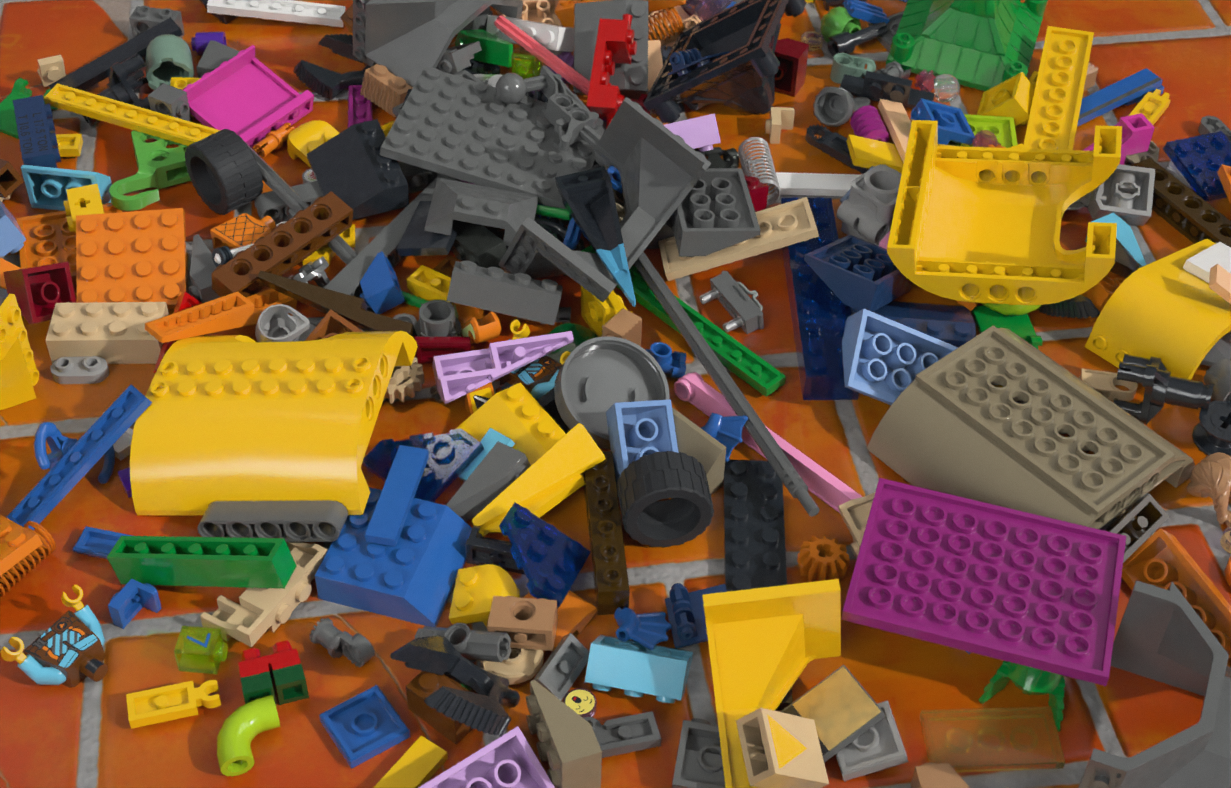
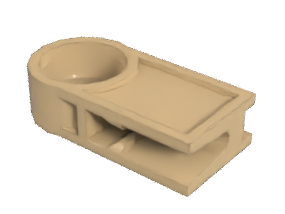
M1082 368L1081 376H1079L1080 380L1111 401H1114L1115 398L1128 402L1131 401L1138 387L1137 383L1117 380V373ZM1115 385H1122L1130 390L1123 391L1116 388Z

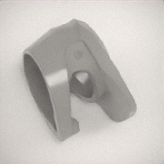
M276 304L267 307L259 316L255 328V336L257 342L305 341L316 326L311 324L308 318L292 307Z

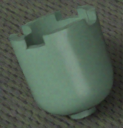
M172 34L157 36L148 44L146 49V78L149 87L153 90L163 83L170 85L171 77L194 78L191 50L187 42L182 38Z

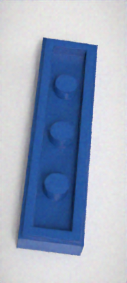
M399 446L366 530V542L396 547L429 459L428 449Z

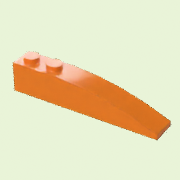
M1160 528L1123 563L1121 577L1131 590H1133L1136 580L1169 590L1170 584L1173 582L1229 654L1227 666L1231 667V605L1175 536Z

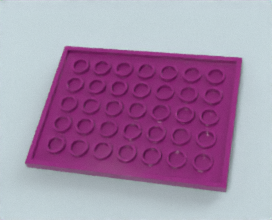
M879 478L841 620L1106 686L1110 673L1126 536Z

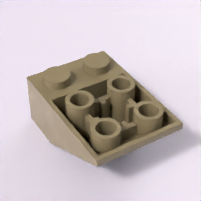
M536 680L530 681V695L526 696V703L530 715L526 716L527 724L531 735L537 734L539 740L537 742L538 754L541 761H547L550 769L547 770V774L554 787L601 788L602 751L591 724Z

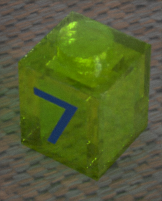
M182 626L174 650L179 671L217 674L220 663L225 662L227 658L228 645L227 642H223L221 629Z

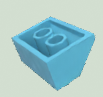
M31 165L21 166L32 208L64 211L63 201L68 200L66 189L98 184L102 204L111 203L109 189L112 183L110 176L90 171Z
M599 635L590 646L585 682L593 683L592 688L601 691H611L612 687L624 689V694L628 696L643 697V694L646 693L656 695L657 701L675 703L676 699L681 700L684 696L693 652L655 645L654 650H649L635 641L623 642L615 637Z

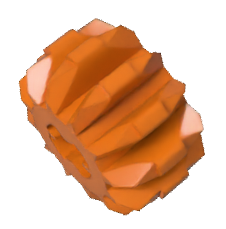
M825 534L821 539L812 535L809 541H803L800 553L797 556L801 576H808L809 582L843 579L850 562L846 545L839 544L837 537L832 540L827 539Z

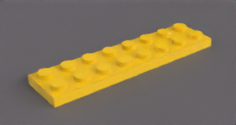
M1052 26L1047 27L1024 140V146L1027 149L1073 150L1094 32Z

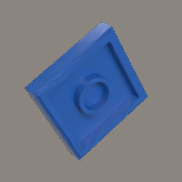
M378 685L319 715L321 724L351 769L410 738L409 729Z

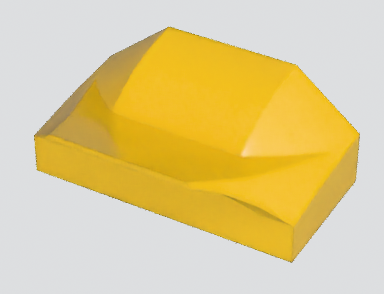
M421 265L406 279L407 288L413 295L428 301H447L451 282L450 277Z

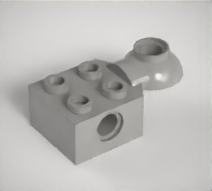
M1119 164L1103 184L1072 203L1067 210H1078L1086 207L1095 220L1114 212L1127 224L1143 226L1151 217L1155 169Z

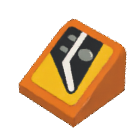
M492 382L464 395L465 408L469 416L495 395Z

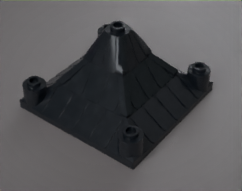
M744 0L684 30L679 34L643 105L648 111L654 110L662 123L668 122L669 124L675 122L680 117L681 107L678 103L684 101L689 103L724 104L727 107L743 112L766 114L773 107L772 104L775 99V74L778 72L780 65L779 60L775 56V49L781 27L780 20L784 13L786 16H799L805 10L806 1ZM696 48L700 51L703 58L729 51L728 54L678 77V74L669 76L667 74L673 71L669 58L674 52Z

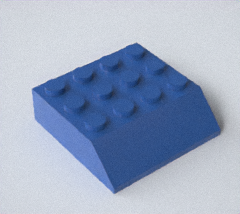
M369 487L370 495L363 515H348L338 539L332 542L315 574L318 599L423 626L436 627L455 586L458 569H462L466 562V541L470 536L472 527L448 506L414 498L396 547L366 542L365 533L382 492L380 489Z

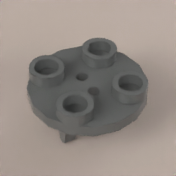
M322 256L314 262L305 264L298 269L299 272L294 276L290 275L287 278L304 283L314 280L318 287L324 288L330 282L324 271L329 266V263Z

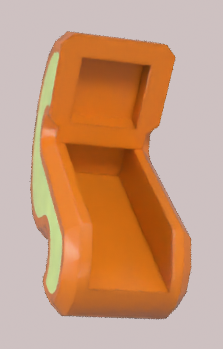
M453 303L455 317L461 323L462 336L470 337L471 344L482 343L500 336L501 324L496 313L492 311L485 316L484 309Z

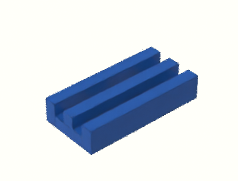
M844 0L843 2L844 7L852 17L873 24L885 22L887 25L890 21L881 7L860 0Z

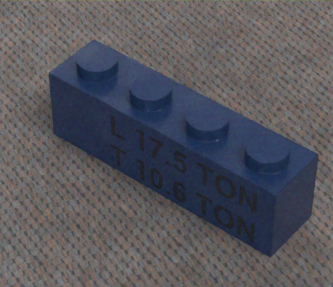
M43 95L13 100L24 165L58 168L57 163L61 162L50 104H45Z

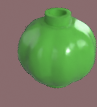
M839 6L832 8L822 17L820 29L823 39L828 43L831 41L829 37L844 31L850 34L860 31L861 24L858 18L849 15L845 7Z

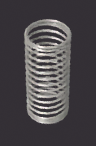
M748 138L738 148L742 170L746 176L757 177L760 182L764 184L769 183L767 185L772 184L769 189L774 186L768 192L769 194L775 190L771 195H768V197H771L775 194V196L767 200V206L775 203L781 194L770 148L767 141L763 138ZM753 143H761V144H763V145L757 144V145H752V146H750V147H747L748 145L753 144ZM756 146L764 147V148H754V149H751V150H749L748 152H746L748 149H750V148H752V147H756ZM754 150H763V151L753 152V153L749 154L747 157H745V156H746L749 152H751V151H754ZM756 153H762V154H764V155H755V156H753V157H750L751 155L756 154Z

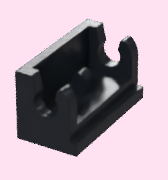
M473 526L470 536L466 541L467 563L479 566L493 564L503 568L505 571L526 575L534 552L533 537L527 536L524 544L483 537L479 533L480 526Z

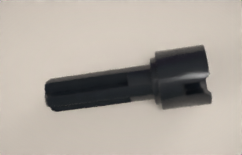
M880 22L851 34L844 31L829 37L831 41L827 43L828 50L832 57L837 53H852L855 46L887 34V25L885 22Z

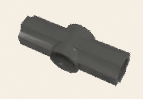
M456 623L449 628L425 626L424 628H418L414 637L416 639L426 636H445L460 655L472 663L476 660L502 662L503 660H508L511 653V638L507 633L470 630L464 623Z

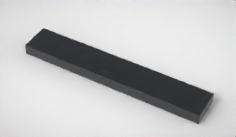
M170 17L52 83L49 87L52 89L58 83L84 91L109 77L110 66L117 62L120 64L135 55V53H138L142 58L146 56L148 44L157 36L172 34L180 37L183 35L182 30Z

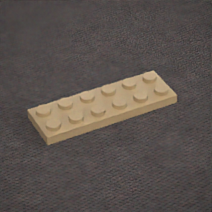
M807 197L755 212L761 230L760 235L707 256L679 257L675 236L658 241L667 280L671 281L819 237Z

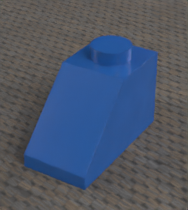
M383 251L377 253L360 281L363 291L360 294V298L364 299L367 309L371 307L376 314H382L405 302L393 266Z

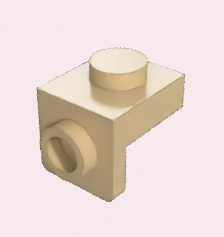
M61 55L37 60L39 66L37 69L44 87L66 76L64 61Z
M771 107L770 119H766L765 134H769L770 144L780 143L781 129H793L794 108Z

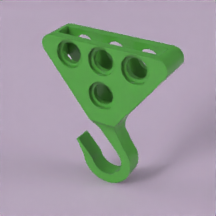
M133 130L131 134L138 172L135 175L118 180L110 186L109 192L112 205L124 211L139 210L160 200L158 189L191 181L185 164V152L188 146ZM147 139H156V140H157V141L152 142V143H146V140H147ZM170 144L179 145L176 148H166ZM157 188L155 190L142 192L133 196L123 195L141 189Z

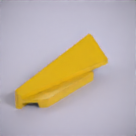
M578 423L472 519L473 525L480 526L479 533L483 537L489 532H501L504 537L516 536L582 487L585 481L581 473L606 459L604 454L585 427Z

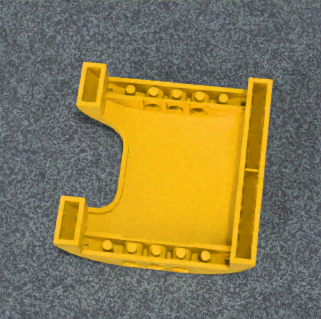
M912 120L887 245V253L891 261L912 283L930 293L956 301L984 304L1044 305L1065 301L1088 291L1098 284L1115 264L1117 223L1088 222L1087 246L1077 250H1065L1060 245L1061 220L1064 211L1072 203L1103 184L1118 167L1121 158L1122 126L1095 125L1094 150L1082 151L938 146V121Z
M404 331L345 332L319 340L291 342H255L248 336L243 335L195 336L177 340L165 353L145 395L152 404L135 421L130 452V482L137 515H204L209 504L215 501L323 500L342 503L347 508L348 515H363L370 490L363 475L361 465L394 366H412L418 347L416 341L410 334Z

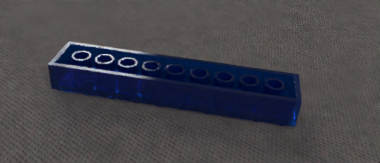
M781 198V204L788 203L801 198ZM807 198L819 237L782 248L803 400H858L859 392L846 388L844 383L842 339L847 318L851 316V309L843 304L804 260L806 254L839 240L832 198Z

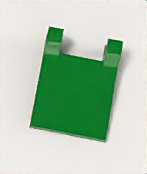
M22 78L15 81L12 92L0 103V132L18 139L13 100L27 98L32 95V90L25 88L29 84L28 80ZM48 89V90L45 92L43 98L47 95V93H48L51 89ZM51 106V110H52V109H53V110L58 109V108H56V107Z
M976 306L971 311L979 333L984 332L991 326L1007 328L1038 349V346H1042V338L1036 335L1028 314L1007 316L995 312L986 306Z

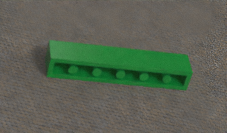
M121 536L107 556L121 584H127L132 578L140 583H149L151 585L284 589L297 567L284 538Z

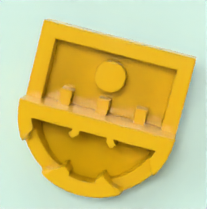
M315 120L304 123L289 133L287 139L288 154L293 160L299 157L311 168L307 154L338 135L339 132L324 121Z
M485 564L458 569L449 620L452 624H468L482 621L487 628L493 596H514L520 598L519 588L509 573L497 565Z

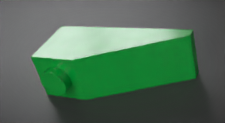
M482 29L463 30L457 33L455 46L479 41L482 50L474 53V58L471 60L513 67L512 43Z

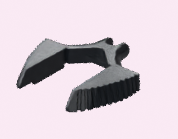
M326 34L318 42L319 45L332 49L333 53L364 63L365 68L359 71L340 74L301 60L294 67V74H296V77H299V80H302V83H305L314 93L333 100L341 91L348 88L349 85H362L365 70L371 66L358 60L353 55L352 34Z
M1116 238L1115 264L1110 271L1127 278L1140 267L1131 253ZM1082 295L1057 303L1044 304L1037 309V311L1039 310V312L1048 316H1061L1062 318L1077 317L1082 319L1084 317L1086 319L1090 316L1094 318L1100 315L1099 310L1092 301Z
M445 636L419 637L390 654L393 660L405 662V666L408 668L439 675L449 672L450 675L474 689L478 694L442 686L426 697L424 702L432 709L435 708L439 713L464 723L466 726H470L483 733L502 737L511 721V718L502 707L514 708L520 701L519 693L508 688V679L490 673L461 656Z

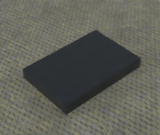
M420 201L397 247L399 256L448 255L463 221L454 220L451 235L424 231L431 201Z

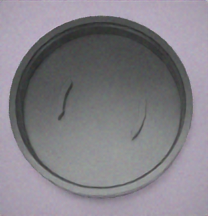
M611 336L593 338L577 346L560 367L554 387L557 409L568 428L571 430L578 423H581L597 446L607 450H611L606 411L614 403L669 400L670 397L666 376L654 357L634 342Z

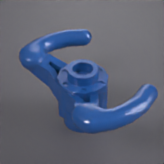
M52 422L41 423L35 434V457L40 469L43 470L48 468L51 470L78 441L77 439L63 436ZM46 440L51 449L48 455L46 452ZM113 445L104 454L103 468L98 476V481L102 484H106L109 481L114 470L115 451Z

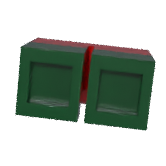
M288 640L275 643L272 646L274 654L261 657L260 650L256 648L243 650L242 661L238 662L245 704L273 695L276 705L271 678L275 680L280 705L309 698L306 678L297 648L293 649Z

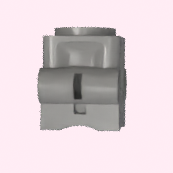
M881 164L851 182L849 199L842 202L837 210L836 216L842 221L841 231L846 235H853L879 246V242L891 230L901 173L887 165Z

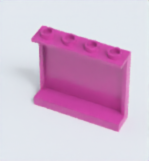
M254 45L246 50H241L235 57L229 61H224L218 68L205 73L201 79L193 84H188L183 89V91L187 92L191 115L207 127L234 131L252 149L255 144L265 138L268 132L276 131L286 122L292 125L310 113L313 109L314 95L309 90L299 94L255 58Z

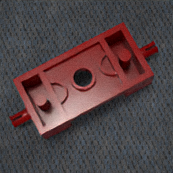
M623 14L622 20L600 18L586 107L591 112L598 113L600 119L607 121L606 129L624 101V95H621L619 86H612L609 83L610 76H614L615 63L631 64L632 55L635 56L637 52L634 30H631L633 17L630 14Z

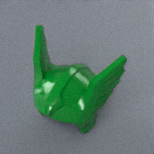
M1003 661V665L998 668L997 673L989 680L990 683L983 689L984 693L979 701L982 704L1005 689L1009 680L1025 695L1049 694L1048 707L1054 732H1060V721H1063L1064 687L1066 685L1064 676Z

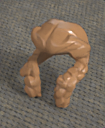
M1218 452L1206 456L1192 469L1191 482L1187 486V491L1196 497L1205 498L1209 496L1212 498L1217 521L1220 524L1226 523L1228 527H1231V511L1227 509L1231 488V456Z

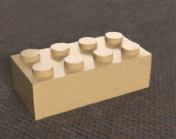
M166 302L56 303L46 337L51 362L53 363L61 357L98 356L104 358L107 364H156L163 343L145 330V323L168 316Z

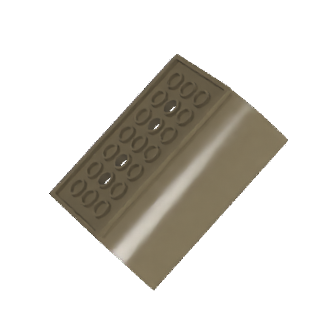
M991 326L918 373L915 380L888 409L867 446V450L913 486L1095 529L1102 528L1164 480L1177 488L1190 478L1192 469L1195 467L1194 460L1020 336L1010 329L996 328L995 326ZM993 385H1002L1003 387L999 388ZM1021 400H1022V401L1025 402V404H1019V403H1016L1015 401H1021ZM1066 433H1067V434H1069L1071 437H1063V436H1061L1060 434H1066ZM1090 450L1094 452V454H1086L1083 451Z

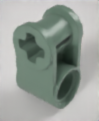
M837 53L833 58L830 78L841 84L844 74L862 78L865 77L866 71L875 72L876 64L869 58L852 56L847 53Z

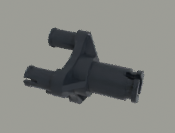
M135 53V55L120 64L117 62L110 66L109 83L106 84L107 89L97 95L151 110L148 97L142 100L134 92V90L148 83L147 78L143 77L145 74L139 70L146 66L142 57ZM82 115L91 127L95 125L96 121H101Z
M1125 354L1123 362L1119 364L1117 380L1142 384V387H1145L1144 398L1140 404L1116 398L1113 403L1141 423L1147 425L1164 407L1165 403L1197 410L1198 408H1203L1204 411H1208L1214 384L1204 385V382L1170 376L1171 372L1166 370L1161 358L1151 356L1148 359Z

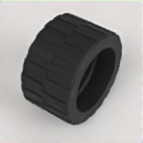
M229 129L221 130L186 148L185 164L191 182L203 202L215 213L225 215L255 200L257 196L262 194L263 178L259 165L248 145L234 131Z
M674 451L654 452L630 463L618 478L617 491L624 529L629 534V537L638 541V543L650 545L651 547L681 545L695 539L699 534L701 535L712 522L714 509L706 472L703 465L693 456ZM672 498V499H669V500L658 501V500H661V499Z

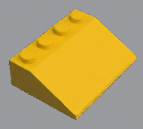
M520 382L492 396L448 435V440L467 462L489 428H492L510 438L515 443L512 448L525 453L530 465H533L566 433Z

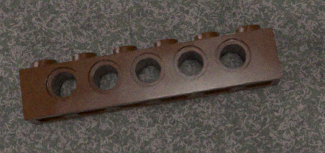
M332 191L324 197L317 198L312 205L305 210L298 211L286 223L279 224L270 234L257 239L251 247L245 251L238 252L232 260L224 265H219L212 273V290L220 297L239 292L244 297L256 294L266 287L258 278L260 270L282 276L352 226L353 209Z

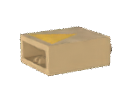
M759 708L736 720L750 786L757 788H822L829 784L814 720L765 708Z

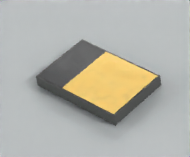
M842 665L781 711L782 713L814 720L824 763L886 717L882 709L845 665Z

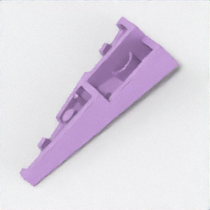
M572 331L490 343L487 349L434 356L432 368L438 393L444 404L462 397L572 343L574 340Z

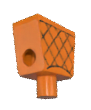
M243 213L210 230L213 249L227 246L232 250L254 244L257 239L267 236L276 228L275 221L268 215L257 220L251 215Z

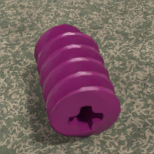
M862 106L853 113L850 124L856 136L889 142V134L878 110L874 106Z

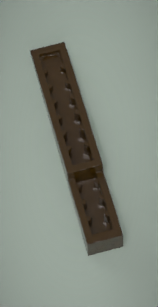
M261 270L259 272L258 278L263 285L326 314L331 309L357 328L366 332L404 331L414 338L415 328L412 323L366 311L367 305L362 298Z

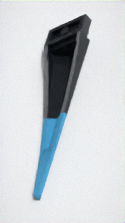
M605 166L555 177L556 187L562 198L563 205L631 305L635 307L636 299L611 178Z

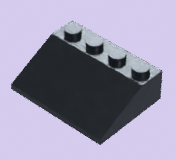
M377 119L354 124L307 154V159L323 196L331 191L353 209L352 220L404 208L409 205L408 183L397 160L380 155V149L386 137Z

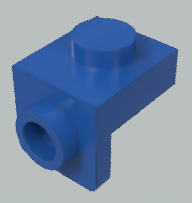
M132 578L120 592L111 598L108 604L113 625L122 629L129 624L143 607L155 613L162 609L159 593L156 588L149 583L143 584Z

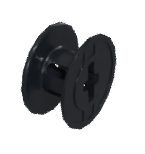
M1222 400L1212 401L1208 411H1204L1203 408L1200 410V422L1194 427L1192 432L1194 444L1208 456L1218 452L1231 456V402Z

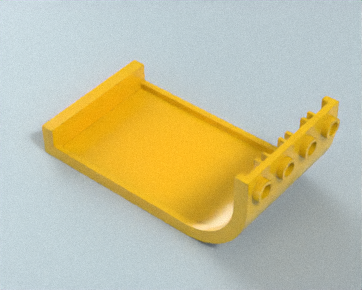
M1204 239L1134 271L1121 283L1105 304L1094 324L1085 347L1119 368L1120 362H1123L1125 354L1148 359L1151 356L1161 358L1166 370L1171 372L1170 376L1191 380L1210 349L1226 333L1231 331V304L1211 290L1209 283L1183 268L1187 259L1216 243L1209 239Z

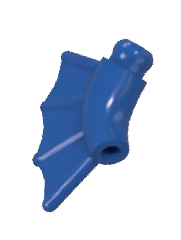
M711 413L707 423L701 427V429L726 447L725 462L729 461L734 447L743 441L741 433L744 424L748 420L747 416L724 417Z
M624 606L623 610L620 607L617 608L614 614L619 626L616 630V636L620 641L625 642L631 639L649 650H654L657 643L668 640L666 632L672 628V625L666 621L665 612L636 614L632 609Z

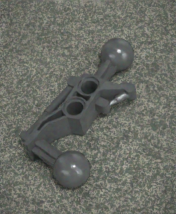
M542 66L540 76L523 79L516 73H506L499 78L496 83V93L499 99L506 104H515L523 99L526 92L541 89L548 98L544 117L554 125V130L558 132L560 140L558 148L561 151H568L569 145L583 139L594 148L601 139V136L593 130L597 125L599 114L591 112L577 95L571 92L561 80L562 76L560 74H554L546 66ZM594 151V157L599 166L605 165L608 168L613 166Z

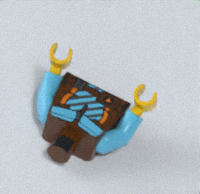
M517 319L511 323L510 330L514 334L512 340L529 336L530 329L526 323L521 331H518L520 322ZM564 352L560 357V363L545 355L500 377V387L496 389V393L521 382L537 401L555 387L556 376L562 366L561 364L564 363L571 352Z
M78 585L72 586L77 599H69L64 591L61 597L62 603L65 606L75 609L74 613L68 610L25 650H23V641L17 637H11L8 641L17 652H11L5 646L1 649V657L4 660L10 662L16 660L18 662L17 667L39 685L62 684L72 688L76 687L86 676L98 682L107 673L108 666L103 663L105 659L102 647L105 643L100 622L88 605L84 606L81 602L83 591Z

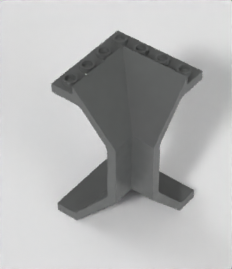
M353 0V55L371 67L376 64L387 67L390 73L405 79L408 85L414 87L424 66L436 68L454 36L485 9L491 6L507 17L520 19L523 1Z
M626 97L593 150L615 166L620 173L625 206V216L620 222V228L630 269L708 169L711 162L701 152L695 151L686 144L682 137L668 130L660 120L653 118L645 112L638 103ZM527 217L521 224L499 263V266L508 273L514 275L516 273H524L529 275L531 279L568 275L602 302L606 300L617 286L616 281L597 253L571 250L530 217Z
M1136 580L1113 641L1110 666L1203 695L1204 701L1200 720L1196 725L1133 757L1123 758L1093 748L1078 788H1231V667L1227 666L1229 654L1173 582H1171L1169 590Z

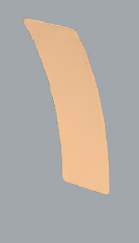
M660 40L648 41V92L663 67Z

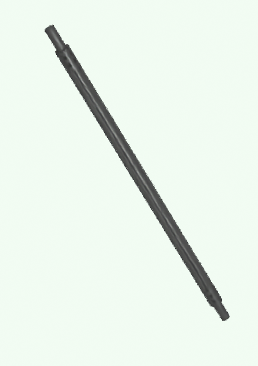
M642 252L633 265L736 415L748 417L744 424L745 428L793 498H798L809 516L817 515L820 509L807 492L808 486L650 260Z

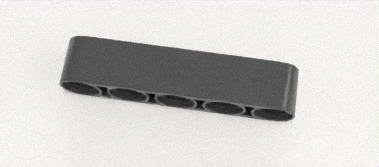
M332 500L215 501L209 504L197 528L202 537L284 538L286 542H331L338 539L348 517V510L342 503Z

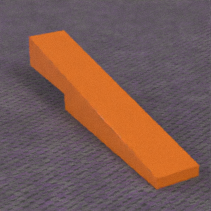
M269 289L249 297H244L239 292H235L145 323V330L161 343L254 325L257 324L259 316L267 307L284 304L296 310L297 300L274 289Z

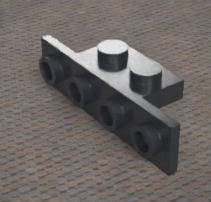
M866 71L865 78L844 74L840 87L850 92L852 96L866 97L874 101L884 99L899 102L908 108L916 107L921 98L933 101L935 95L932 92L911 88L913 80Z

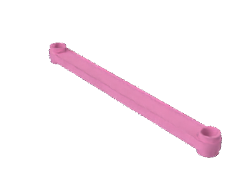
M696 372L687 373L675 382L674 390L676 395L683 401H689L709 417L711 413L724 417L737 416L725 397L704 382L700 374ZM743 426L741 433L743 442L766 458L745 426ZM766 427L808 486V490L837 512H839V505L862 497Z

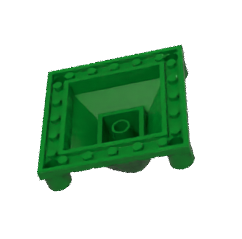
M908 0L896 35L892 38L886 64L895 61L901 65L904 71L911 69L912 73L982 91H987L1021 72L1027 77L1048 0H1024V2L1021 0Z

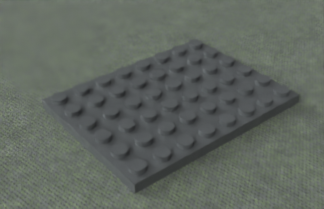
M424 66L380 149V155L476 185L538 196L539 204L566 209V207L563 205L562 198L556 187L555 177L592 169L595 163L594 148L584 139L569 145L568 151H561L558 148L560 143L558 132L554 130V125L544 117L547 103L524 96L521 101L515 104H506L497 96L496 87ZM598 118L597 125L593 129L601 137L606 130L607 121Z

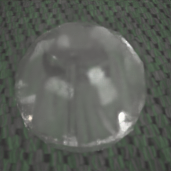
M941 74L933 80L935 100L938 102L948 103L958 96L960 85L957 78L953 75Z

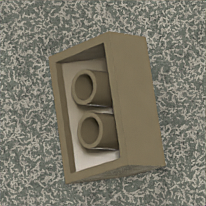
M672 407L678 453L682 452L688 456H693L703 465L710 494L712 495L723 487L726 447Z

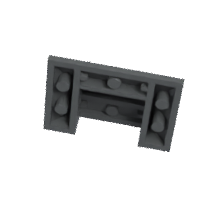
M437 178L424 231L451 235L454 220L505 229L503 241L505 246H509L527 217H530L532 220L535 219L538 196Z

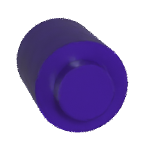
M196 32L195 37L191 39L192 50L196 51L198 56H202L210 40L227 46L225 32Z

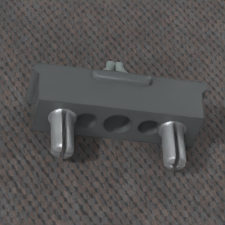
M722 271V274L710 279L711 291L699 296L702 304H705L716 298L732 316L733 320L723 324L726 332L741 327L746 334H749L757 329L764 328L763 307L756 299L759 296L756 290L749 291L744 284L736 282L727 271Z

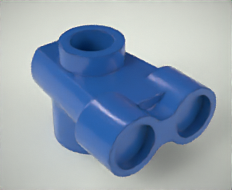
M655 342L651 345L650 349H646L658 362L664 374L676 379L685 375L686 353L673 351L672 353L671 347L662 342Z

